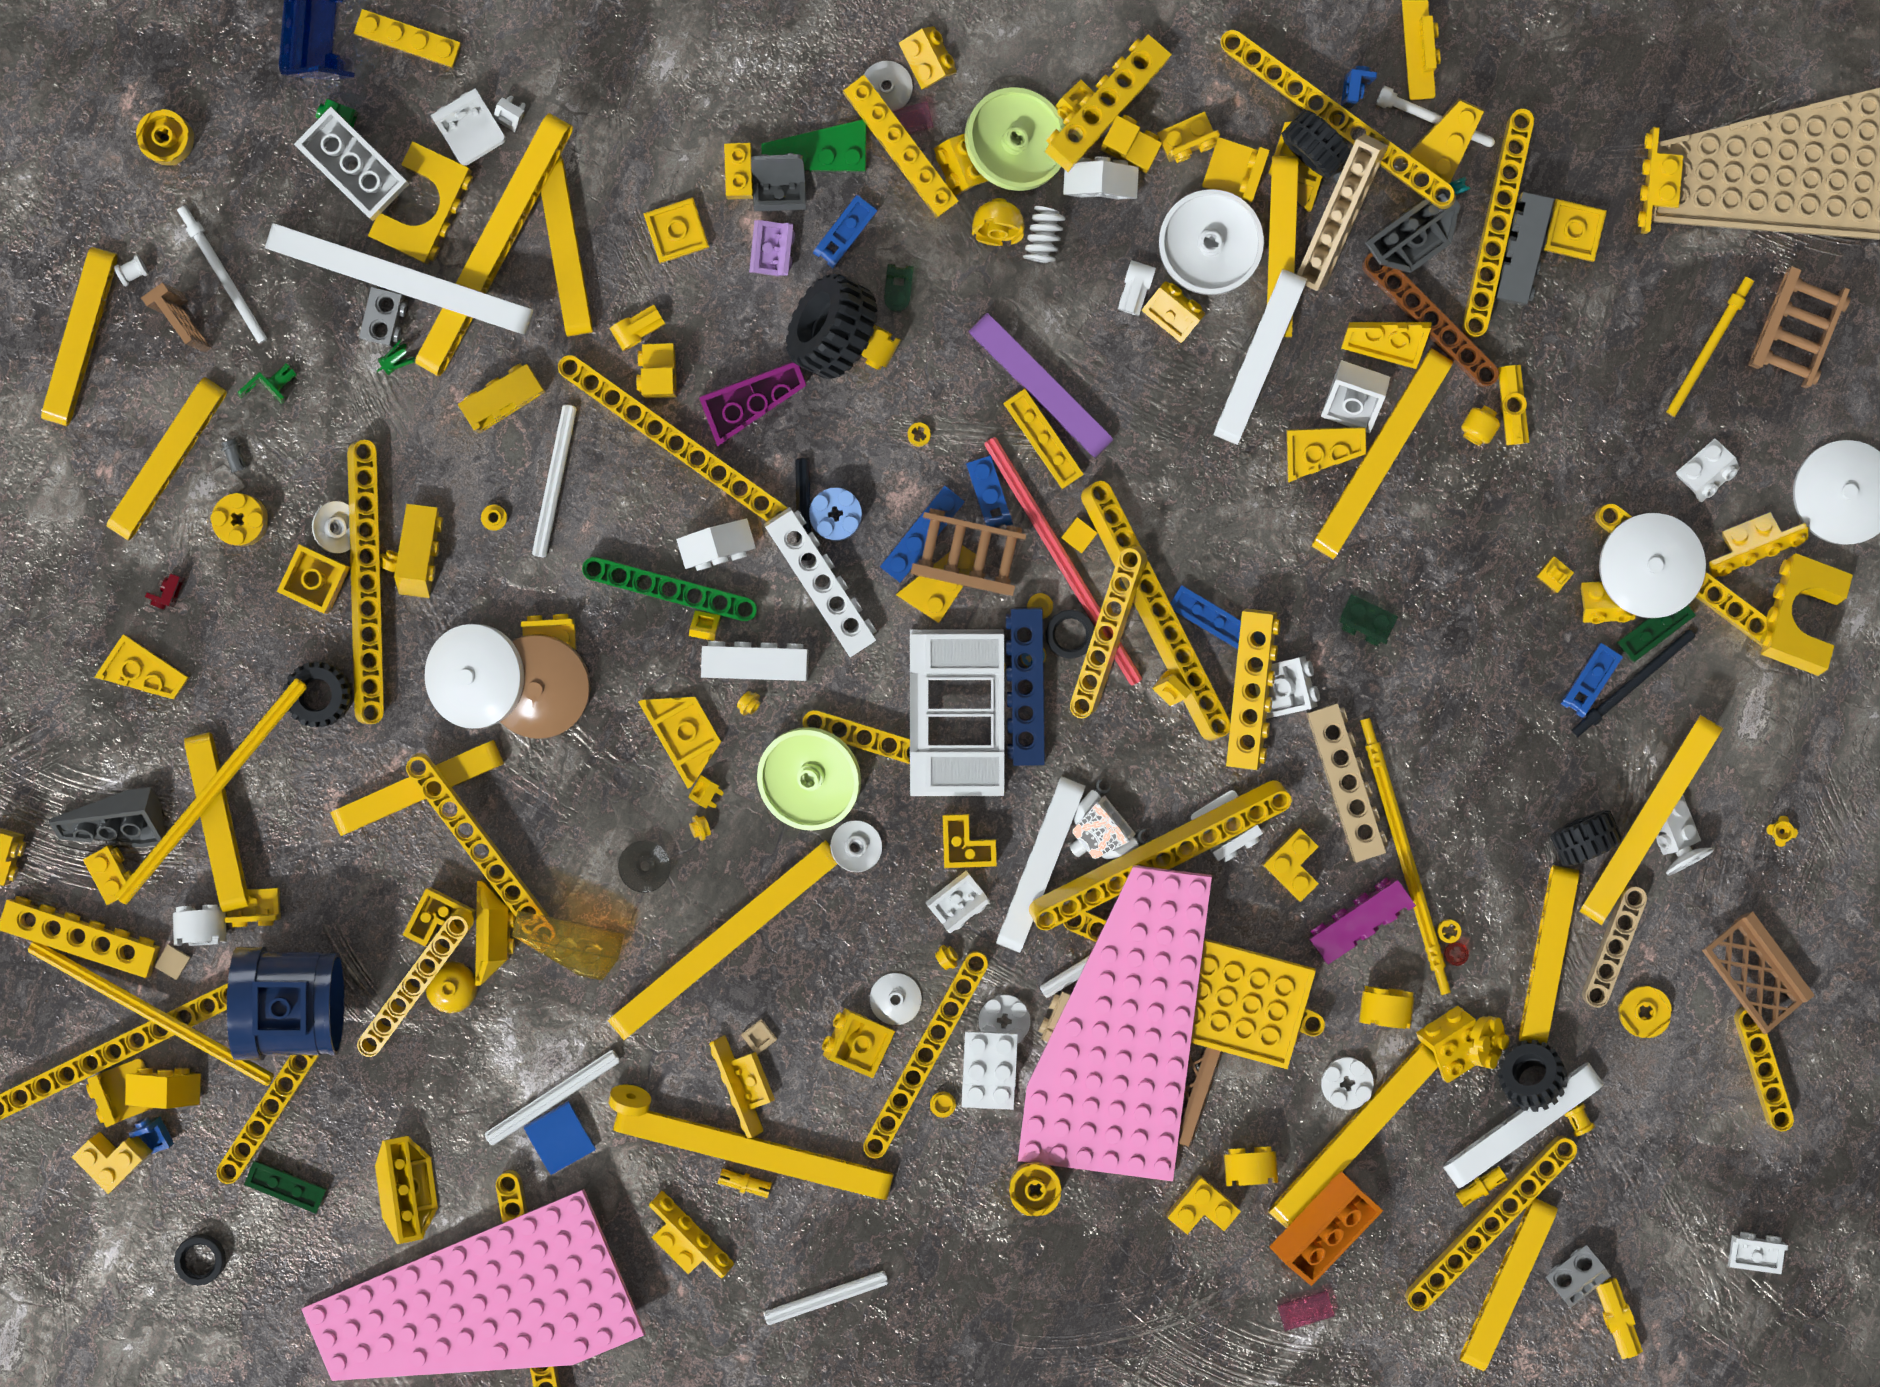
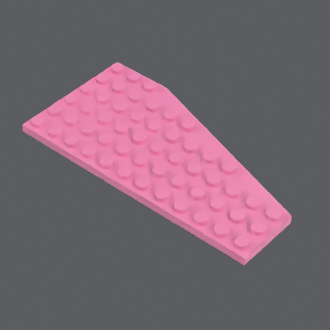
M1133 865L1027 1083L1018 1161L1041 1162L1052 1166L1173 1181L1212 875Z
M584 1189L301 1309L332 1381L574 1365L646 1334Z

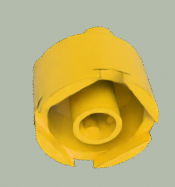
M162 109L150 112L140 120L136 129V138L141 152L158 164L177 165L188 157L193 148L194 132L185 119L173 111ZM161 135H168L169 140L163 141Z
M874 324L873 335L870 336L869 344L861 355L867 358L865 361L867 365L881 370L882 366L887 368L901 339L897 337L894 341L891 340L893 334Z
M241 493L229 494L220 499L210 517L215 534L225 543L235 546H248L257 543L265 535L268 527V514L265 506L257 498ZM237 515H244L242 519L243 525L236 524Z
M1364 986L1359 1022L1370 1025L1374 1023L1384 1027L1411 1029L1414 992Z
M1271 1146L1254 1147V1153H1246L1245 1148L1228 1149V1154L1224 1155L1226 1186H1232V1181H1236V1185L1239 1186L1269 1184L1268 1178H1272V1183H1278L1276 1151H1272Z
M1041 1162L1023 1163L1015 1169L1009 1181L1011 1201L1018 1211L1027 1216H1042L1050 1213L1056 1208L1061 1197V1183L1058 1174L1050 1165ZM1040 1184L1041 1192L1039 1194L1037 1192L1031 1194L1030 1185Z

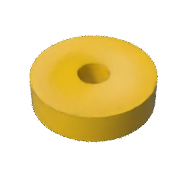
M623 1084L611 1089L608 1103L614 1111L620 1114L642 1116L649 1111L651 1096L640 1087Z

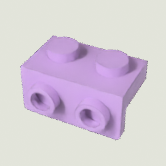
M754 220L750 273L771 276L788 275V271L792 267L791 245L795 239L792 223Z

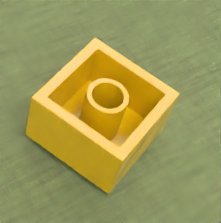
M299 544L277 592L323 614H329L351 567Z

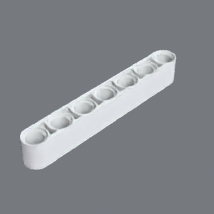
M1282 269L1217 423L1214 436L1238 445L1307 278Z
M1061 776L996 944L1019 953L1021 952L1033 922L1029 914V906L1035 899L1043 896L1083 795L1085 785Z
M1587 1062L1568 1074V1077H1565L1568 1081L1567 1087H1563L1565 1092L1563 1097H1557L1558 1103L1554 1105L1551 1102L1548 1104L1549 1109L1547 1110L1539 1107L1538 1112H1533L1530 1107L1528 1111L1518 1110L1447 1161L1443 1168L1457 1188H1461L1598 1091L1604 1083L1590 1063Z

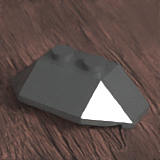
M1442 189L1437 193L1436 199L1439 202H1446L1449 200L1451 193L1446 189ZM1423 198L1377 230L1365 244L1380 265L1411 273L1452 243L1460 204L1455 200L1450 208L1440 209Z

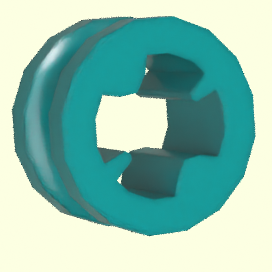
M1466 177L1450 183L1456 196L1471 189L1470 186L1465 184Z

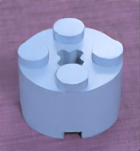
M829 488L820 492L813 499L809 517L813 528L820 536L831 541H841L848 539L858 530L862 521V509L857 498L851 492L842 488ZM837 507L838 511H843V515L839 516V521L837 522L832 517L829 518V513H832V508Z

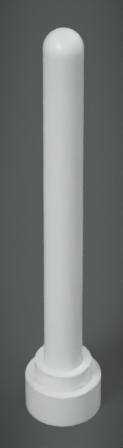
M1385 85L1382 87L1376 101V105L1382 108H1392L1394 106L1433 124H1436L1442 117L1437 113L1397 97V93L1393 92L1394 89ZM1475 130L1471 140L1487 147H1492L1495 144L1493 137Z

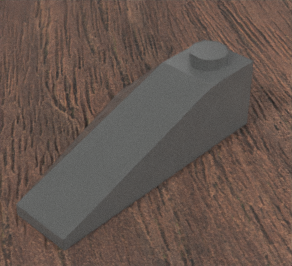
M151 787L126 790L49 820V824L59 840L90 843L93 839L108 840L110 845H117V841L130 842L132 847L156 846L165 836L161 803Z

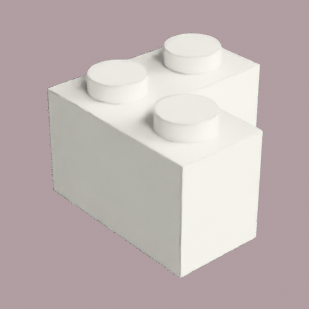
M1095 157V161H1091L1092 159L1081 158L1069 172L1066 170L1064 172L1063 195L1080 198L1106 197L1117 200L1137 198L1139 167L1128 165L1126 160H1113V162H1110V157Z
M747 518L709 527L676 539L685 569L696 567L697 571L712 567L711 562H713V565L728 562L727 557L730 556L732 561L747 557L746 552L756 548Z

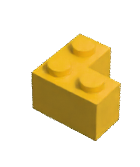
M1117 115L1102 143L1101 151L1119 160H1126L1130 166L1139 167L1140 171L1147 174L1162 145V142L1158 141L1160 137L1147 130L1145 133L1140 132V127L1136 125L1137 121L1127 115H1123L1122 118Z
M673 343L642 344V351H638V366H643V368H641V375L636 376L637 391L642 392V396L645 398L677 397L675 345Z
M969 814L943 815L944 868L997 866L996 839L970 840Z
M1299 827L1261 863L1299 902L1319 884L1301 866L1319 846Z
M0 828V885L6 886L10 885L11 881L14 882L17 877L18 856L21 857L23 855L26 842L23 841L25 835Z
M428 887L425 889L403 936L426 947L432 941L439 925L443 926L454 911L466 909L473 916L476 910ZM454 919L457 927L465 928L461 920Z
M137 1068V1073L126 1074L125 1105L161 1109L200 1105L201 1074L190 1073V1068H174V1073L173 1070H157V1073H153V1068Z
M98 1132L72 1158L109 1194L153 1151L138 1136L129 1137L116 1148L101 1132Z
M1199 1174L1169 1209L1166 1216L1188 1235L1204 1215L1225 1231L1241 1210Z

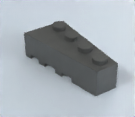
M1522 192L1517 197L1494 300L1525 306L1528 304V300H1533L1536 286L1532 284L1534 276H1538L1541 267L1539 257L1541 250L1545 248L1547 240L1545 233L1552 217L1553 198Z

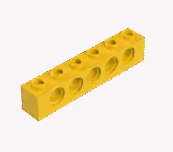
M1149 34L1143 40L1138 38L1128 49L1131 54L1126 59L1123 56L1120 57L1112 67L1115 70L1110 77L1105 74L1097 83L1096 87L1098 90L1095 94L1088 93L1079 105L1082 108L1076 114L1072 111L1063 121V124L1066 126L1060 132L1056 129L1046 140L1049 145L1045 153L1067 172L1074 167L1114 122L1116 116H1119L1171 57L1172 54ZM1134 61L1141 62L1144 65V69L1137 68L1134 65ZM1117 79L1125 80L1128 87L1120 86ZM1101 97L1108 98L1112 105L1103 104ZM1084 116L1093 117L1095 124L1088 123ZM1068 134L1076 135L1079 142H1072L1068 138Z
M865 75L843 90L844 96L936 218L959 202Z
M1254 609L1242 611L1226 766L1258 770L1262 764L1266 763L1267 748H1263L1264 738H1268L1270 723L1266 722L1267 712H1271L1273 701L1272 697H1269L1270 686L1273 687L1275 682V671H1271L1272 661H1276L1278 654V645H1274L1275 635H1279L1281 625L1280 619H1277V612ZM1256 631H1260L1265 635L1266 641L1263 645L1255 642L1254 633ZM1253 657L1262 660V670H1255L1252 667L1251 660ZM1250 683H1255L1260 687L1259 696L1250 694L1248 690ZM1247 709L1256 711L1258 715L1256 722H1251L1247 719ZM1244 735H1251L1254 738V747H1247L1244 744Z
M16 896L15 899L6 900L0 919V931L144 978L151 976L160 950V946L154 945L155 940L140 936L138 940L129 937L130 932L119 928L111 931L104 928V923L94 920L86 923L80 921L81 916L65 912V915L56 913V908L49 905L41 904L40 907L31 905V900L25 897ZM28 912L32 913L36 918L33 927L25 922V916ZM53 920L57 921L61 927L57 935L50 931V923ZM77 929H81L85 933V940L82 943L76 941L74 937ZM101 937H106L110 941V948L107 951L102 950L99 946ZM126 945H131L135 950V955L132 959L124 955V947Z

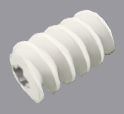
M1035 206L1034 209L1041 214H1034L1032 216V219L1038 224L1030 225V230L1036 234L1028 235L1027 239L1033 244L1026 245L1025 250L1031 254L1024 255L1023 258L1041 263L1056 261V258L1050 255V252L1058 251V248L1052 242L1060 241L1061 238L1054 233L1056 231H1063V228L1057 224V221H1065V217L1060 215L1057 210Z

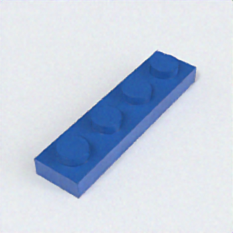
M944 486L924 512L929 513L930 508L945 511V517L953 518L965 501ZM924 512L880 566L899 583L910 572L912 564H916L923 555L930 524L929 519L923 518ZM940 522L938 535L946 527L947 523Z
M1181 585L1170 602L1174 612L1238 650L1241 620ZM1259 631L1254 633L1255 642L1263 645L1266 641L1265 635ZM1253 657L1252 659L1258 661L1259 658Z

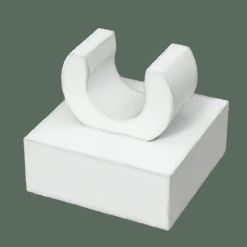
M509 96L507 99L501 98L496 105L493 118L515 132L520 126L525 103L517 107L512 104L513 96Z

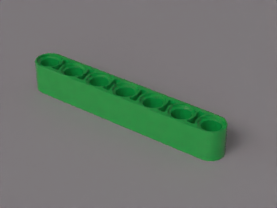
M597 557L588 558L582 565L583 575L587 579L741 621H751L758 613L757 604L746 597ZM592 562H598L602 568L601 573L595 577L591 576L588 572V567ZM620 568L624 569L627 574L626 580L623 583H616L613 579L614 572ZM644 575H648L652 580V585L647 590H642L638 585L639 578ZM668 582H673L677 586V592L672 597L666 596L663 592V587ZM692 589H699L702 592V599L699 603L693 604L689 601L688 594ZM722 595L727 599L728 604L724 610H717L714 607L713 602L717 596ZM744 602L750 603L753 607V612L748 617H742L738 611L739 606Z

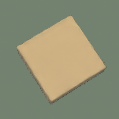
M168 944L154 967L178 980L191 957Z
M762 1018L741 1034L757 1055L777 1040V1037Z

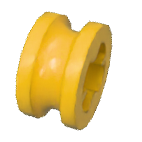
M924 423L912 424L907 432L908 440L914 446L922 447L930 441V429ZM919 427L924 429L923 434L926 436L923 441L920 438V442L914 440L915 435L912 433L915 428L918 431Z
M1443 920L1437 926L1438 937L1446 943H1454L1461 936V927L1454 920ZM1450 924H1453L1455 926L1453 930H1456V934L1445 938L1443 935L1446 933L1442 932L1443 927H1449Z

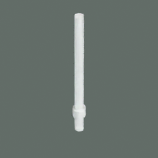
M186 205L180 207L177 211L187 226L186 231L191 238L196 240L258 344L266 341L268 338L203 234L205 230L199 221L196 222Z

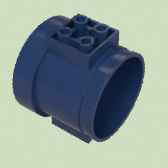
M236 947L231 958L227 988V1030L233 1059L264 1060L266 1055H338L343 1036L345 1011L344 972L340 954L338 952H332L331 954H324L323 952H268L266 947Z

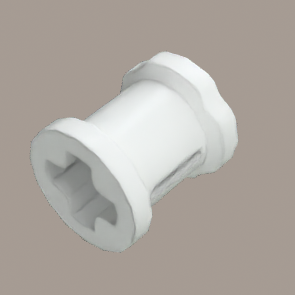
M138 254L134 255V259L121 266L118 264L114 266L117 276L125 287L135 278L149 275L145 264Z

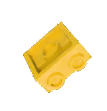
M844 1008L843 1012H838L833 1020L835 1029L832 1035L827 1036L823 1041V1056L830 1061L874 1078L895 1031Z

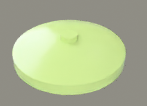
M1003 88L985 96L971 112L965 128V145L974 167L988 181L1008 190H1030L1048 182L1061 168L1056 161L1045 153L1049 145L1046 142L1049 136L1056 129L1060 132L1065 127L1063 119L1057 113L1058 110L1040 94L1024 88Z
M802 727L781 734L766 748L759 762L757 781L759 792L765 805L779 820L789 826L802 830H821L840 822L851 811L860 793L861 773L853 752L840 738L822 729Z

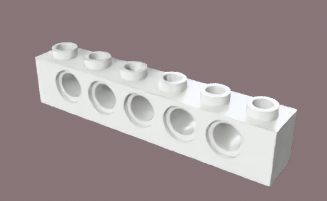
M789 507L764 523V526L849 657H852L876 641L873 634L877 631L869 618L865 621L862 619L859 612L863 609L856 598L849 599L845 592L849 589L841 575L836 578L831 571L835 566L828 555L822 556L818 551L817 547L820 546V543L813 532L807 534L803 528L806 521L798 510L793 512ZM792 531L801 533V539L796 544H791L787 541V535ZM805 553H812L815 555V561L811 565H803L801 563L802 556ZM822 574L827 575L829 583L825 587H818L815 584L816 578ZM835 596L843 598L842 606L837 609L829 606L830 600ZM846 619H856L857 626L853 630H846L843 627Z

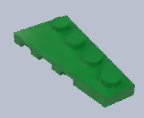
M858 120L762 143L761 154H800L803 156L804 171L866 172V124L863 120Z

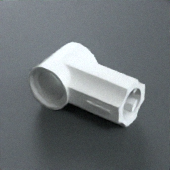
M1131 260L1118 310L1132 315H1140L1146 292L1150 289L1155 267Z

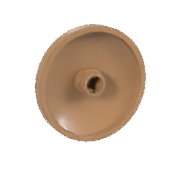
M532 634L513 640L512 643L517 648L523 663L524 686L518 704L500 722L512 732L528 738L543 739L565 732L581 717L590 697V677L583 659L569 644L553 636Z

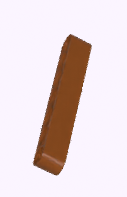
M1372 253L1365 257L1362 263L1365 274L1413 322H1424V315L1426 313H1432L1436 316V325L1431 326L1428 337L1476 385L1484 388L1491 386L1497 381L1499 376L1497 367L1401 270L1382 265L1379 271H1374L1370 269L1368 262L1370 258L1375 257ZM1389 276H1395L1399 279L1400 287L1398 289H1391L1387 285V278ZM1412 294L1418 298V306L1416 308L1407 306L1405 302L1407 295ZM1445 331H1450L1454 334V344L1447 345L1444 343L1442 335ZM1463 350L1472 352L1474 357L1472 363L1462 361L1461 352ZM1482 368H1487L1491 371L1492 378L1489 382H1484L1480 379L1479 372Z

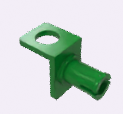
M286 363L270 378H265L259 372L238 391V397L240 399L244 398L261 382L283 404L285 400L281 395L280 389L293 377H296L297 374L293 369L290 370V366Z

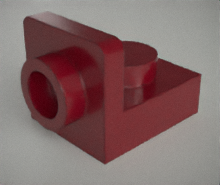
M170 574L169 578L165 577L161 584L160 591L163 592L162 596L146 592L145 597L151 599L150 605L165 610L166 606L174 607L185 578L176 574Z

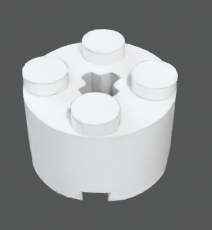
M202 905V910H196L192 906L176 907V912L173 913L174 945L182 946V943H189V946L218 944V939L220 942L226 943V912H223L218 905Z

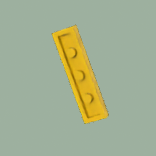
M364 9L361 10L354 31L356 36L450 68H454L462 45L461 42Z
M1023 389L1003 403L1061 489H1064L1084 475L1026 389Z

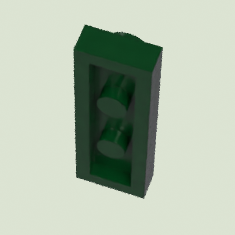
M1687 605L1682 610L1669 616L1648 618L1617 641V644L1630 661L1634 663L1696 615Z
M257 1160L253 1161L244 1183L247 1187L315 1214L318 1213L327 1191L325 1187Z

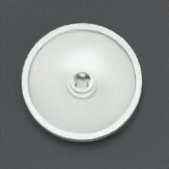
M1201 190L1185 196L1170 209L1160 229L1159 252L1165 269L1182 287L1199 294L1217 295L1238 288L1254 273L1263 253L1264 236L1257 215L1244 200L1222 190Z
M1842 440L1817 448L1803 461L1794 480L1793 501L1802 523H1806L1810 532L1822 540L1842 545L1864 542L1880 533V451L1866 443Z
M1646 513L1625 520L1610 533L1601 551L1599 570L1602 584L1615 604L1636 616L1659 618L1682 610L1696 597L1704 581L1706 560L1700 540L1684 522L1666 514Z
M466 624L450 629L435 642L429 652L425 665V685L433 706L449 722L464 728L489 727L505 719L518 704L524 686V668L517 648L505 634L491 626Z

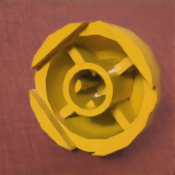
M995 198L980 206L976 211L972 222V235L976 234V240L987 245L1003 246L1002 241L1011 240V245L1016 244L1024 236L1023 216L1020 210L1012 203L1007 202L1003 198Z
M455 961L446 962L426 988V996L429 1002L441 1012L450 1014L461 1012L469 1007L476 998L478 986H475V975L463 963Z

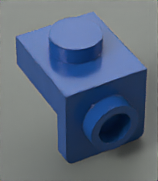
M160 1116L151 1120L149 1117L140 1119L134 1124L135 1128L128 1133L130 1138L140 1136L142 1141L153 1151L151 1154L170 1148L174 1144Z

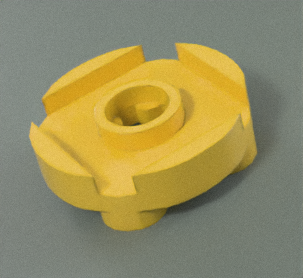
M1645 985L1629 990L1618 1005V1012L1622 1026L1630 1034L1641 1038H1653L1663 1033L1669 1026L1672 1008L1669 999L1662 991ZM1642 1005L1644 1007H1651L1649 1011L1651 1016L1648 1019L1645 1016L1639 1017L1641 1012L1639 1008Z
M1482 1016L1476 1021L1472 1029L1470 1038L1474 1039V1047H1469V1055L1474 1065L1495 1069L1502 1051L1508 1048L1509 1036L1505 1034L1501 1018Z

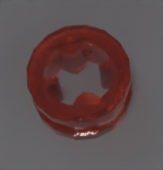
M1454 942L1446 946L1444 957L1450 964L1460 966L1468 960L1469 951L1462 943ZM1454 947H1459V951L1463 952V957H1458L1459 961H1454V957L1449 954L1450 950L1454 951Z

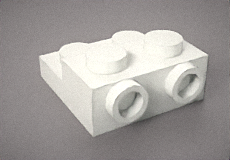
M1302 656L1272 664L1271 671H1275L1274 686L1269 688V697H1272L1273 701L1271 712H1267L1266 719L1317 707L1316 702L1320 700V694L1317 686H1312L1310 676L1314 675V669L1311 661H1306V657ZM1263 666L1256 667L1254 669L1262 670ZM1254 683L1256 694L1259 696L1260 687Z

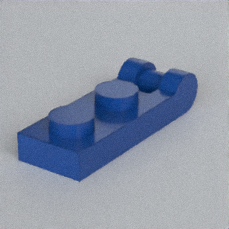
M856 195L814 249L813 254L818 258L820 256L828 261L827 265L834 269L878 210ZM831 242L839 247L835 253L827 248Z
M991 455L966 463L986 526L997 528L1003 525H1013ZM1000 508L1002 515L992 518L990 511Z
M1599 643L1560 704L1566 708L1571 707L1578 716L1583 718L1623 656L1606 645ZM1578 692L1587 696L1583 702L1575 698Z

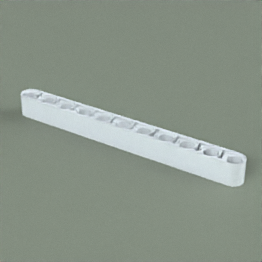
M272 223L265 245L266 249L526 335L533 314V309Z

